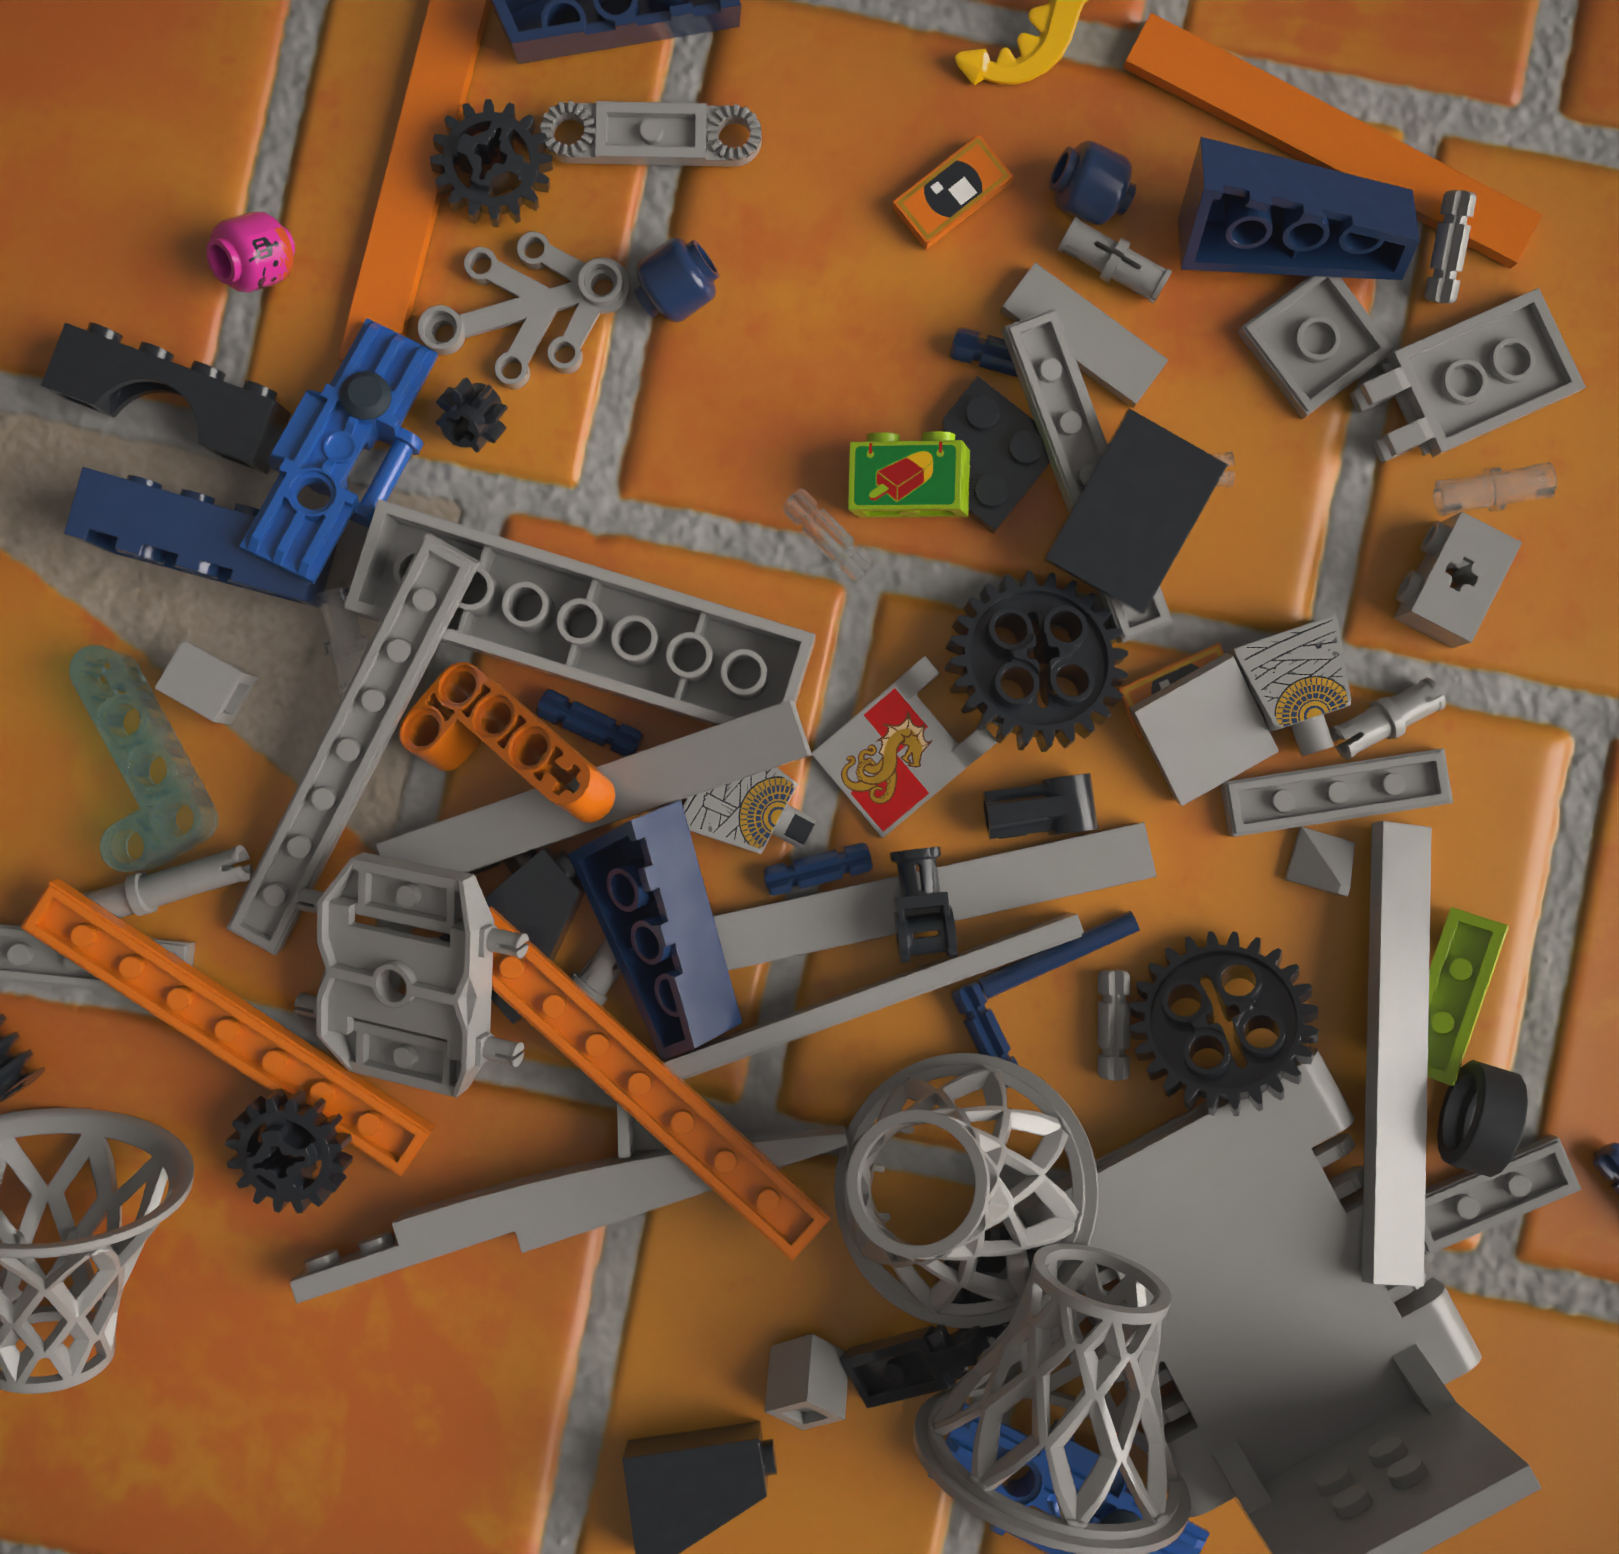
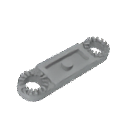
M558 102L559 105L551 106L549 111L543 115V121L540 125L541 133H545L548 141L545 142L547 151L556 160L564 163L736 167L751 162L759 153L762 145V130L757 116L746 106L743 108L737 104H734V106H707V103ZM567 120L581 123L584 126V135L581 136L582 140L576 141V145L572 143L571 146L567 144L562 145L559 141L557 142L554 133L559 124ZM736 123L746 127L750 133L747 144L745 143L742 148L739 146L737 149L733 147L729 149L725 144L723 146L718 137L725 126Z

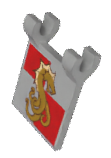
M926 656L811 753L882 838L997 743L995 737L987 728L980 731L977 729L963 742L957 743L919 699L918 692L940 674Z

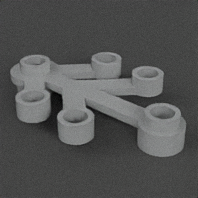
M534 231L528 232L519 239L517 244V252L522 263L532 270H541L547 267L570 281L567 284L548 288L498 261L494 253L488 248H473L464 259V268L470 279L478 285H489L492 283L518 298L460 315L448 306L436 305L430 307L419 319V336L429 349L437 352L439 355H449L462 347L465 338L524 322L508 352L500 355L495 363V374L499 381L509 389H519L526 385L530 379L531 372L528 363L556 313L577 306L564 335L554 339L548 347V358L554 369L563 374L573 373L580 368L583 362L581 348L599 315L615 312L624 305L629 296V278L625 269L618 262L610 258L600 257L584 263L550 245L548 239L543 234ZM531 244H542L544 252L540 257L532 259L525 255L526 249ZM483 258L489 259L491 261V268L488 272L477 274L473 271L476 261ZM608 280L613 284L612 290L606 295H597L593 292L596 282ZM442 326H451L454 329L452 338L446 342L437 341V330ZM563 347H571L575 350L574 358L568 363H560L556 360L558 350ZM511 362H517L522 365L521 374L514 379L506 378L503 375L505 366Z

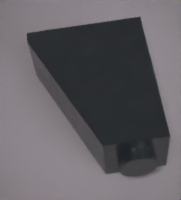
M543 848L490 893L485 900L488 907H493L520 933H526L529 941L554 962L585 895V891L579 882L568 853L562 850L556 855L551 848ZM444 933L439 937L443 941L450 942V934ZM492 989V1001L509 1021L514 1024L521 1020L523 1017Z
M761 1421L627 1441L622 1461L635 1554H679L767 1497L768 1476L777 1475V1460L774 1440H763Z

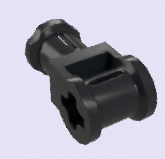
M940 847L890 853L891 861L897 863L901 897L894 898L896 907L894 922L900 963L909 962L911 956L945 952L948 957L957 956V937L952 907L949 906L948 892H940L936 858L941 856ZM916 865L919 866L921 891L918 889ZM938 931L936 936L913 938L914 933Z

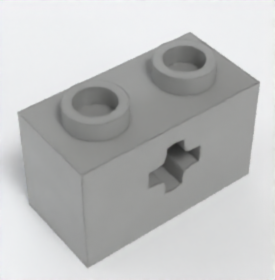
M1462 511L1442 522L1436 521L1427 532L1421 544L1420 550L1426 553L1417 572L1414 570L1410 571L1397 591L1395 599L1401 602L1394 619L1450 648L1471 643L1522 542ZM1451 568L1455 571L1451 576L1450 574L1446 573L1445 570ZM1452 580L1459 584L1458 587H1449Z

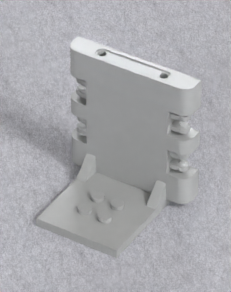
M1308 1046L1313 1052V1062L1311 1065L1294 1062L1302 1073L1301 1082L1298 1085L1282 1078L1280 1081L1284 1088V1098L1281 1101L1268 1091L1262 1093L1263 1110L1258 1111L1249 1099L1241 1100L1239 1116L1233 1115L1228 1101H1220L1215 1115H1209L1207 1102L1205 1101L1096 1159L1099 1186L1098 1212L1089 1246L1119 1254L1144 1266L1157 1275L1171 1292L1172 1300L1166 1316L1160 1346L1158 1377L1160 1386L1172 1381L1176 1388L1175 1392L1161 1398L1164 1434L1175 1466L1179 1467L1180 1473L1188 1486L1191 1497L1189 1518L1205 1514L1234 1498L1270 1554H1421L1542 1488L1530 1465L1461 1407L1445 1386L1450 1381L1472 1370L1480 1362L1482 1355L1444 1284L1434 1277L1426 1281L1425 1273L1424 1287L1362 1282L1364 1166L1351 1167L1329 1180L1322 1169L1336 1160L1345 1157L1354 1149L1355 1143L1350 1133L1334 1138L1331 1137L1348 1128L1355 1118L1318 1049ZM1070 1173L1054 1183L1072 1201V1178ZM1035 1193L1015 1205L1027 1227L1054 1217ZM1061 1240L1052 1244H1060ZM1097 1264L1101 1286L1116 1278L1120 1282L1126 1275L1112 1268ZM1083 1286L1076 1291L1079 1294H1085ZM1145 1287L1146 1303L1149 1306L1154 1296ZM1125 1302L1120 1306L1126 1307ZM1087 1316L1092 1326H1095L1100 1321V1319ZM1104 1343L1098 1346L1095 1349V1352H1097L1103 1346ZM1122 1372L1115 1382L1125 1381ZM1125 1382L1124 1387H1125L1126 1391L1128 1392V1388H1127V1385H1126V1382ZM1167 1479V1493H1169V1481H1168V1479Z

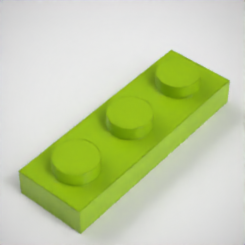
M1453 907L1450 908L1429 969L1428 1078L1451 1086L1455 1085L1509 928L1506 924Z

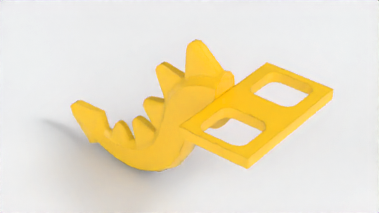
M1049 0L1048 4L1029 10L1028 19L1040 34L1039 36L1027 33L1018 35L1017 44L1021 55L1018 58H1014L1011 51L1004 47L1000 50L996 62L990 61L986 48L960 51L954 57L956 65L973 85L978 84L982 80L1003 85H1017L1029 82L1045 74L1062 58L1072 40L1083 5L1088 0Z

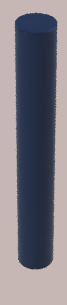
M1127 911L1084 931L1081 934L1082 937L1030 955L978 979L988 1000L1140 931L1133 913Z

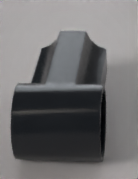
M1091 773L1043 779L1041 784L982 792L985 824L989 839L1019 837L1048 831V835L1098 829Z

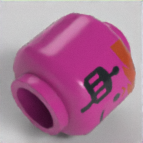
M249 212L222 220L213 228L210 241L206 247L208 264L216 278L234 290L244 293H251L284 281L290 275L295 253V244L290 232L266 212Z

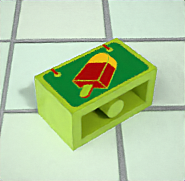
M943 431L922 433L921 441H900L899 434L876 432L867 434L866 442H850L848 510L859 518L968 517L969 448L962 440H955L954 433Z

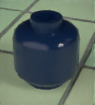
M1090 140L1080 143L1075 149L1067 147L1055 164L1049 181V188L1055 191L1054 200L1057 207L1061 211L1091 225L1105 224L1115 213L1120 216L1123 215L1132 203L1136 192V184L1130 182L1132 166L1128 158Z
M671 238L639 261L636 270L640 286L634 292L640 304L651 317L654 318L661 313L669 321L678 323L684 321L715 297L716 288L714 281L720 276L714 263L696 240L687 243L681 238Z

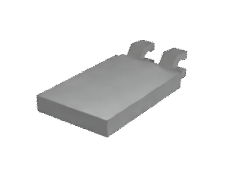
M1537 288L1393 352L1386 358L1387 363L1381 366L1384 374L1359 386V389L1352 391L1349 396L1358 414L1378 406L1393 397L1396 398L1408 425L1394 430L1383 436L1382 439L1372 443L1382 464L1416 447H1419L1423 456L1430 453L1432 458L1576 394L1586 388L1541 291Z

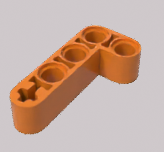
M457 662L446 668L401 722L399 738L403 747L440 771H451L458 768L483 741L549 801L581 822L593 823L601 820L610 812L614 805L615 789L608 777L501 685L468 662ZM546 752L544 758L539 762L541 756ZM574 777L581 784L577 791H574L567 785Z

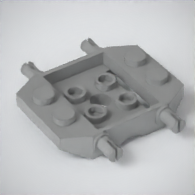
M363 852L348 861L325 892L312 890L307 887H301L297 891L294 901L300 902L294 904L296 910L317 914V944L325 965V971L317 996L306 992L300 993L294 1003V1006L298 1007L294 1009V1012L297 1016L316 1019V1036L348 1071L457 1098L470 1087L481 1067L488 1060L508 1064L513 1067H518L524 1057V1052H521L525 1049L522 1042L496 1038L490 1033L493 952L515 956L519 959L523 958L529 944L524 943L529 941V937L526 933L502 930L494 925L493 916L474 874ZM355 914L450 934V942L443 941L437 937L427 938L399 932L386 926L376 927L355 922ZM390 970L398 972L403 977L407 987L406 995L399 993L397 988L390 982Z

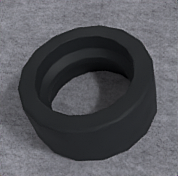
M1475 1060L1462 1065L1455 1085H1450L1445 1094L1440 1111L1437 1140L1438 1151L1442 1161L1488 1177H1493L1506 1168L1520 1144L1526 1123L1528 1108L1527 1086L1520 1074Z

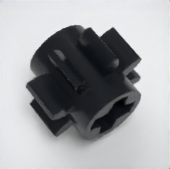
M463 378L455 389L448 387L436 401L437 405L444 410L442 415L435 421L436 425L441 427L444 436L454 446L472 447L475 452H479L487 442L495 443L507 428L499 421L500 417L508 409L507 405L502 404L499 395L489 384H472L468 378Z

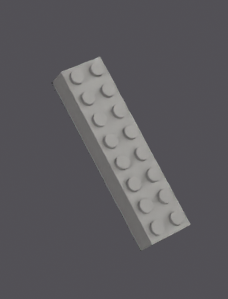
M378 499L344 605L345 609L360 617L381 622L424 535L432 534L481 562L441 642L712 726L788 700H794L796 705L814 648L816 636L814 633Z

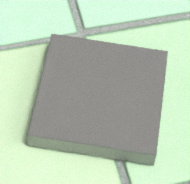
M1310 276L1237 331V334L1301 419L1307 417L1396 351L1341 277Z
M1228 653L1129 707L1175 801L1181 806L1279 752L1234 656Z

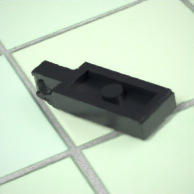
M931 1325L850 1347L839 1359L868 1409L950 1389L958 1379L962 1378L969 1371V1366L977 1364L978 1357L991 1345L980 1325L972 1328H960L952 1334H949L945 1325H938L936 1327Z

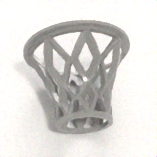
M956 1053L931 1057L898 1071L884 1081L866 1099L852 1119L846 1132L849 1145L840 1148L835 1171V1206L840 1230L852 1259L868 1282L884 1298L908 1314L930 1323L955 1328H972L978 1325L982 1328L1009 1322L1021 1300L1030 1274L1027 1249L1052 1244L1061 1240V1243L1089 1246L1095 1228L1099 1198L1098 1173L1094 1154L1079 1119L1068 1103L1047 1082L1031 1071L1001 1058L983 1054ZM946 1076H958L938 1089L927 1082ZM1005 1085L1027 1097L1043 1113L1031 1110L1007 1109ZM983 1089L986 1106L958 1108L954 1100L964 1095ZM907 1099L917 1101L907 1110L901 1111ZM938 1104L939 1108L931 1109L933 1106ZM996 1120L992 1135L972 1127L970 1122ZM930 1123L951 1133L967 1151L975 1174V1194L967 1217L952 1234L932 1244L914 1245L898 1238L885 1226L884 1223L891 1220L889 1213H878L871 1194L874 1171L884 1172L885 1166L877 1164L882 1147L898 1132L906 1134L914 1132L913 1125ZM1011 1129L1043 1136L1030 1160L1006 1147ZM1063 1148L1065 1149L1071 1171L1072 1201L1060 1187L1045 1175L1059 1158ZM1006 1164L1028 1177L1008 1190L999 1174L1003 1165ZM1035 1193L1054 1217L1024 1228L1013 1208L1016 1204ZM1003 1221L1012 1240L984 1241L985 1231ZM980 1256H1006L1007 1280L975 1272L977 1258ZM938 1259L960 1261L958 1271ZM1075 1260L1057 1261V1280L1062 1277ZM882 1264L892 1265L901 1282L895 1279ZM912 1265H920L931 1274L940 1278V1280L930 1289ZM961 1288H965L988 1299H993L992 1301L976 1304L951 1303Z
M44 1108L0 1114V1187L6 1164H8L31 1194L18 1231L0 1209V1265L2 1266L0 1272V1367L2 1371L0 1370V1390L23 1394L60 1391L90 1380L108 1366L114 1357L116 1349L117 1315L123 1289L144 1243L160 1222L168 1218L181 1206L191 1191L194 1181V1162L184 1143L161 1126L122 1113L86 1108ZM42 1134H82L48 1186L15 1140L17 1137ZM107 1138L133 1145L152 1156L119 1189H117L115 1162ZM89 1158L97 1198L75 1227L64 1192ZM167 1179H168V1181H169L168 1192H167L166 1198H165V1199L163 1200V1202L160 1204L161 1199H162V1196H163V1193H164V1190H165L166 1182H167ZM146 1183L136 1220L122 1226V1204ZM48 1202L61 1241L32 1244ZM107 1217V1232L93 1235ZM58 1257L47 1275L34 1259ZM90 1257L98 1269L95 1275L90 1261ZM69 1275H71L74 1281L70 1289L63 1282ZM21 1280L27 1283L23 1292L18 1289ZM44 1297L52 1304L51 1306L37 1307ZM59 1321L45 1341L30 1325L38 1322ZM70 1334L74 1340L70 1347L67 1348L63 1342ZM19 1339L26 1345L21 1353L15 1346ZM95 1344L97 1355H95L91 1360H89L86 1363L89 1354L92 1350V1347ZM49 1358L59 1374L29 1377L39 1359Z
M1069 1243L1051 1244L1040 1248L1034 1255L1031 1271L1021 1300L1008 1327L974 1367L957 1383H954L950 1389L943 1390L930 1397L920 1407L916 1415L913 1428V1443L921 1464L931 1478L950 1497L983 1520L1013 1535L1053 1549L1076 1554H1147L1162 1549L1174 1542L1183 1533L1187 1525L1191 1510V1497L1179 1467L1175 1466L1164 1434L1158 1371L1161 1340L1166 1316L1172 1300V1295L1167 1285L1144 1266L1104 1249ZM1075 1260L1062 1277L1057 1280V1261ZM1097 1264L1112 1268L1126 1275L1111 1291H1106L1101 1286ZM1082 1286L1086 1294L1085 1296L1076 1292ZM1145 1287L1154 1296L1149 1306L1146 1303ZM1125 1302L1126 1307L1120 1306ZM1087 1316L1100 1319L1083 1339L1079 1323ZM1102 1343H1104L1103 1346L1097 1352H1095V1349ZM1070 1358V1365L1050 1375L1065 1359ZM1020 1361L1022 1373L1010 1382H1004L1010 1366ZM1122 1372L1128 1392L1125 1399L1117 1407L1109 1393V1389ZM1080 1375L1082 1376L1084 1388L1077 1397L1055 1391V1389ZM983 1395L981 1400L958 1412L968 1397ZM1023 1398L1032 1399V1434L997 1460L1003 1414ZM1050 1404L1067 1409L1052 1430H1050ZM980 1416L973 1443L970 1473L954 1457L947 1447L943 1436ZM1088 1417L1091 1419L1100 1456L1077 1493L1064 1446L1083 1420ZM1139 1420L1141 1421L1145 1435L1142 1434L1139 1430H1137ZM1132 1443L1148 1455L1146 1488L1129 1456ZM1045 1449L1061 1517L1027 1507L995 1491V1489ZM1119 1469L1143 1519L1119 1524L1088 1523L1105 1500ZM1167 1479H1168V1481H1169V1493H1168V1498H1167V1500H1166V1496H1167Z

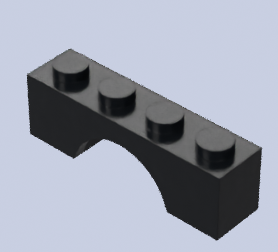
M89 322L87 330L68 323L64 324L41 386L65 400L114 418L129 403L148 394L171 393L182 396L190 404L196 417L198 444L216 456L268 475L270 455L285 430L291 415L288 410L276 401L277 392L249 380H245L242 388L224 382L225 373L198 361H193L190 369L173 363L174 355L147 342H141L139 349L121 343L122 335L96 323Z

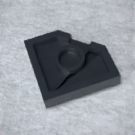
M977 376L943 418L942 431L954 433L955 440H962L969 448V515L994 534L1047 468L1050 461L1035 421Z

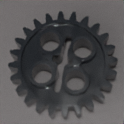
M1027 571L1018 587L1015 580L1009 574L1005 575L999 584V591L991 584H986L979 594L981 601L971 597L963 608L967 616L958 615L952 625L954 631L959 635L951 636L945 649L959 656H955L948 661L945 671L961 674V677L954 682L950 691L952 694H968L969 699L961 709L963 714L977 709L982 713L976 727L979 731L991 723L998 726L996 733V742L1001 743L1011 732L1016 734L1017 747L1021 751L1029 744L1032 737L1036 738L1041 752H1046L1053 745L1054 736L1063 748H1068L1075 741V732L1083 739L1089 737L1095 730L1093 722L1102 725L1111 716L1106 706L1114 707L1123 696L1114 686H1120L1128 678V673L1114 666L1122 663L1128 656V651L1112 648V644L1122 635V629H1105L1103 624L1111 615V610L1106 609L1094 613L1091 606L1096 594L1092 592L1081 600L1075 597L1077 582L1074 580L1064 590L1056 588L1055 573H1050L1042 585H1037L1033 572ZM1028 615H1032L1036 619L1037 629L1035 633ZM1050 625H1059L1065 628L1070 635L1071 642H1062L1056 639L1051 633ZM1004 627L1011 630L1016 636L1017 644L1012 645L1002 642L997 637L995 628ZM1033 650L1034 659H1028V655ZM1039 663H1045V667L1040 672ZM1062 677L1072 681L1076 686L1077 696H1068L1058 688L1056 678ZM1012 680L1022 688L1024 697L1015 699L1008 696L1002 689L1001 681ZM1038 691H1040L1042 702L1046 708L1038 706L1036 696Z
M1210 931L1207 935L1206 947L1199 948L1189 936L1185 938L1186 954L1180 956L1169 947L1164 949L1168 966L1164 968L1151 962L1148 965L1149 974L1154 980V984L1138 981L1136 984L1137 993L1146 1001L1130 1003L1131 1015L1143 1020L1129 1026L1131 1037L1137 1040H1146L1135 1048L1138 1061L1154 1059L1146 1069L1150 1081L1166 1075L1167 1078L1163 1086L1164 1095L1170 1097L1182 1088L1185 1090V1108L1191 1109L1201 1097L1206 1099L1209 1115L1212 1116L1215 1115L1220 1101H1228L1234 1116H1239L1241 1100L1249 1099L1252 1105L1258 1111L1263 1110L1262 1093L1268 1091L1281 1101L1284 1098V1088L1280 1080L1284 1078L1299 1085L1302 1073L1294 1062L1312 1064L1313 1052L1303 1044L1316 1043L1319 1036V1029L1306 1024L1318 1019V1006L1302 1004L1312 996L1311 985H1293L1299 977V966L1294 964L1280 969L1282 961L1281 949L1277 948L1264 957L1261 955V938L1256 937L1247 949L1239 946L1238 933L1234 931L1231 933L1227 945H1219L1214 932ZM1204 978L1211 981L1225 1019L1228 1022L1233 1021L1234 1040L1247 1062L1244 1068H1239L1236 1065L1222 1026L1219 1023H1214L1212 1003L1200 983ZM1242 978L1250 981L1254 988L1247 995L1238 997L1226 992L1224 986L1232 979ZM1181 998L1194 999L1201 1005L1199 1010L1191 1016H1178L1171 1011V1006L1174 1002ZM1264 1028L1275 1033L1278 1039L1270 1047L1257 1048L1249 1044L1246 1037L1251 1031ZM1205 1048L1215 1049L1223 1056V1060L1219 1065L1209 1069L1197 1066L1193 1063L1192 1058L1196 1052Z

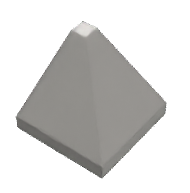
M1299 827L1284 880L1337 896L1348 897L1355 842L1305 827Z

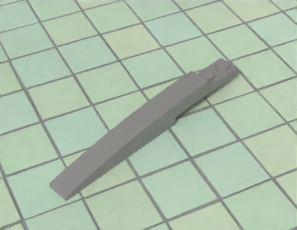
M844 1125L744 1135L779 1168L849 1145ZM668 1148L634 1152L629 1158L614 1156L492 1185L406 1211L392 1223L396 1239H393L391 1231H387L360 1241L358 1243L360 1251L340 1257L338 1249H332L312 1256L304 1261L306 1268L290 1281V1285L297 1304L514 1231L521 1252L524 1253L713 1189Z

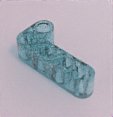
M90 645L80 649L74 654L70 662L69 675L72 684L140 807L136 812L112 824L105 830L100 839L101 856L109 867L117 871H150L207 841L213 836L218 827L219 816L213 801L137 662L132 656L105 646ZM109 663L111 668L106 670L104 664ZM105 676L108 683L100 682V677ZM117 690H119V691H124V692H126V693H124V694H119V692H118ZM136 708L140 716V725L132 735H128L123 726L124 717L129 710ZM161 756L166 762L167 773L164 780L156 785L151 780L149 774L150 766L153 760ZM188 805L193 812L194 822L191 829L184 834L177 828L176 814L182 806ZM135 832L142 837L144 843L143 853L136 861L130 857L127 850V842Z

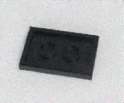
M1131 409L1127 410L1043 560L1133 611L1144 614L1228 464Z

